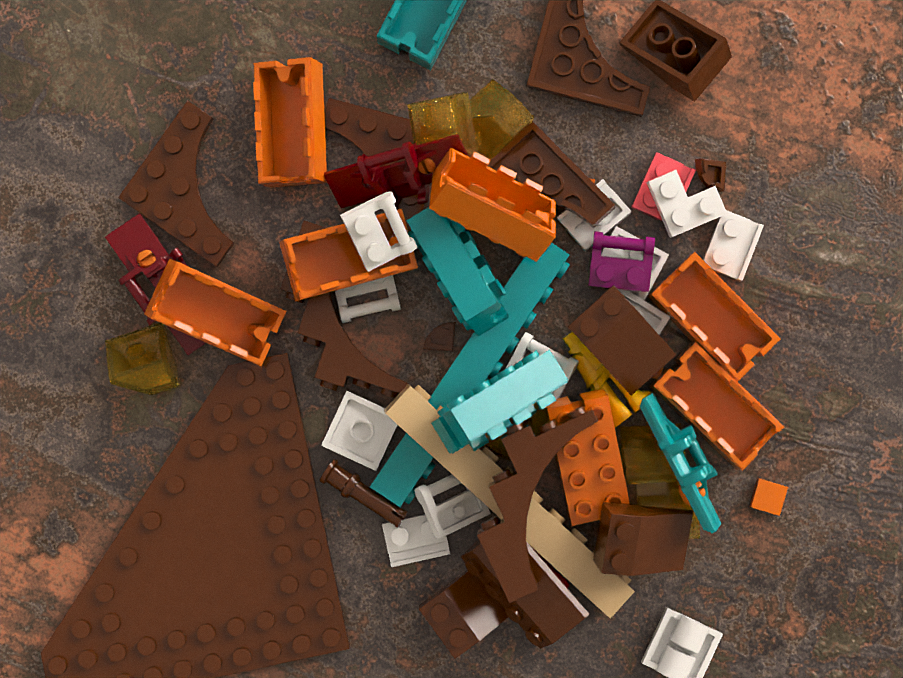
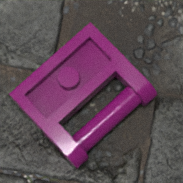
M594 231L588 286L611 288L614 285L617 289L649 292L655 237L635 239L603 235V232ZM603 247L643 251L644 254L643 260L601 256V250Z

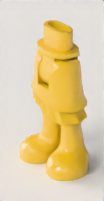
M573 332L563 338L570 348L568 351L569 355H572L573 358L579 361L577 370L584 379L587 389L589 387L591 391L604 389L607 393L615 428L633 414L607 383L608 378L622 392L632 411L636 413L640 410L642 399L651 394V391L637 390L631 396Z

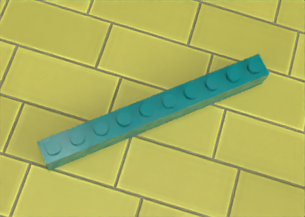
M551 243L537 262L528 257L523 258L503 288L506 295L500 298L509 318L480 336L474 331L428 400L436 410L440 405L444 408L453 400L472 391L473 388L485 382L488 376L493 378L497 375L503 366L499 362L503 353L506 351L511 354L520 340L516 337L520 328L523 326L527 329L537 314L532 310L538 301L544 304L554 290L549 287L555 276L561 279L570 266L566 262L569 257L568 253ZM406 433L370 488L401 507L403 502L409 505L415 497L414 490L416 487L414 486L419 478L427 479L436 464L431 462L434 457Z

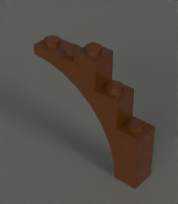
M304 220L299 235L326 229V227ZM286 271L280 289L287 292L286 298L295 301ZM331 292L307 298L308 303L297 333L304 336L302 342L320 347L321 342L326 343L314 377L321 380L320 386L337 391L338 386H346L350 376L354 378L352 384L369 389L370 385L373 384L382 387L381 394L396 398L409 383L387 374L370 362L358 350L340 324L332 302Z
M584 406L576 408L567 413L569 418L557 424L554 419L539 426L540 432L537 434L534 433L530 423L523 426L522 422L518 425L513 424L506 428V435L501 437L516 471L511 473L507 469L492 477L494 482L489 484V489L500 509L503 519L499 520L495 516L480 524L482 529L477 531V537L509 603L538 590V583L529 561L526 541L527 515L532 495L544 469L556 453L576 434L598 422L592 408L585 410Z

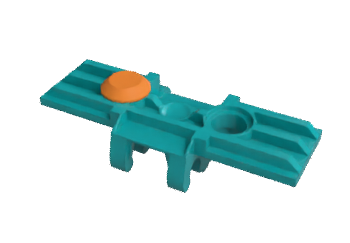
M651 393L642 399L640 409L680 484L679 493L683 501L692 507L703 530L712 534L718 530L721 521L709 499L707 480L717 476L718 473L709 464L696 439L697 436L693 425L691 424L680 430L667 418L655 394ZM688 448L694 459L696 467H690L682 451Z

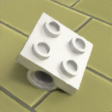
M666 607L641 663L655 669L668 678H703L723 634Z

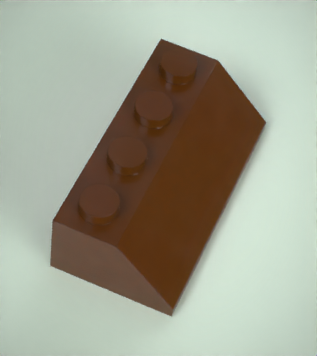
M478 539L461 556L467 570L481 580L485 585L487 593L501 603L505 608L507 616L520 625L526 632L527 639L533 645L541 649L553 644L589 615L528 543L529 561L538 583V590L509 603Z

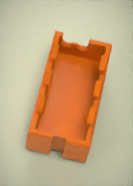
M312 57L288 59V66L278 61L253 63L258 184L275 188L327 183L324 177V172H327L323 64Z
M450 148L433 172L429 209L441 217H447L461 224L467 230L475 231L488 237L493 243L502 244L514 250L518 255L528 257L537 262L556 238V223L553 220L556 216V201L541 194L543 186L528 178L522 184L514 180L516 172L502 165L497 171L488 167L490 159L474 151L471 157Z
M398 209L397 211L408 233L403 210ZM385 213L376 215L389 245L392 246L398 243ZM344 224L287 238L279 242L295 302L418 268L413 251L400 255L368 272Z
M696 252L690 254L647 296L662 312L671 317L670 320L692 343L696 342L737 382L755 365L751 361L755 355L757 357L764 356L781 340Z
M169 258L144 315L262 367L271 347V344L267 343L266 339L270 331L277 333L287 311Z
M696 342L690 343L674 360L678 366L674 370L671 368L665 369L649 387L689 425L692 424L695 431L736 470L743 471L758 455V451L775 433L780 432L784 426Z
M604 389L580 393L581 400L570 402L568 396L557 398V401L545 407L548 422L555 419L558 424L569 419L567 413L581 406H584L585 410L592 408L598 422L576 434L555 455L567 515L572 526L600 520L603 502L630 504L609 397Z

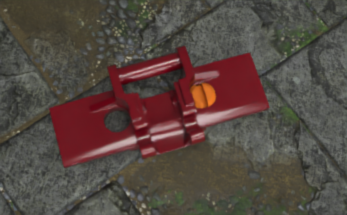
M459 134L417 145V143L412 144L408 141L399 148L371 156L360 155L357 157V163L324 172V177L340 208L363 203L391 191L396 199L394 204L398 210L401 198L418 194L417 202L419 205L429 202V184L432 183L433 172L450 148L467 156L468 154ZM405 158H406L405 161L395 162V161L402 160V159H405ZM391 162H395V163H393V164H391V165H387V166H384V167H380L381 165L388 164V163H391Z
M140 213L105 236L129 271L118 282L121 286H126L144 313L150 299L136 279L145 274L156 288L169 258L188 266L183 260V254L178 247L168 254ZM147 317L148 319L146 320V322L149 324V326L157 322ZM167 326L188 356L206 344V342Z

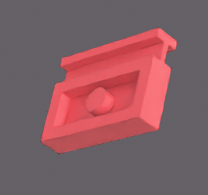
M656 152L631 208L662 221L646 182L677 170L686 192L696 170Z

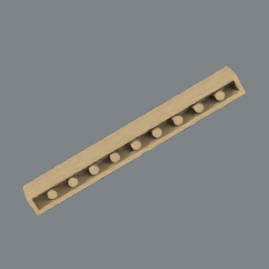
M408 384L384 410L385 414L500 519H503L500 509L489 489V484L494 482L492 477L503 471L495 464L499 458L486 446L482 451L480 449L473 451L469 444L453 454L449 453L431 424L440 417L437 411L443 407L440 405L436 410L428 402L431 396L421 386L417 385L415 388H412ZM507 467V468L505 469V470L509 469L510 472L513 473V471H512L509 467ZM534 491L527 515V543L611 619L635 592L628 585L632 580L625 575L602 574L593 561L595 550L591 552L584 545L587 539L575 528L571 532L562 525L566 519L554 508H551L549 511L544 509L540 505L544 499Z

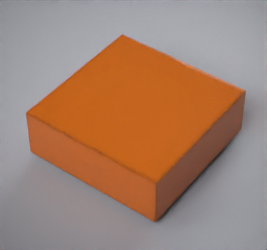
M757 478L749 507L780 516L788 487Z

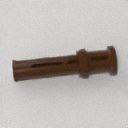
M332 460L320 478L321 483L325 484L327 482L339 490L344 498H350L351 496L393 524L396 528L401 525V521L405 519L408 513L406 510L404 511L360 482V475L357 473L351 474L340 467L337 460Z

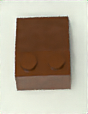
M655 0L619 42L620 46L666 84L694 102L732 58L725 37L661 0Z
M614 285L568 326L631 396L677 355Z
M603 502L593 561L602 574L637 576L683 570L693 511Z
M468 570L419 605V611L454 659L482 640L508 618L505 608L501 603L492 598L487 593L485 585L477 576L472 575Z

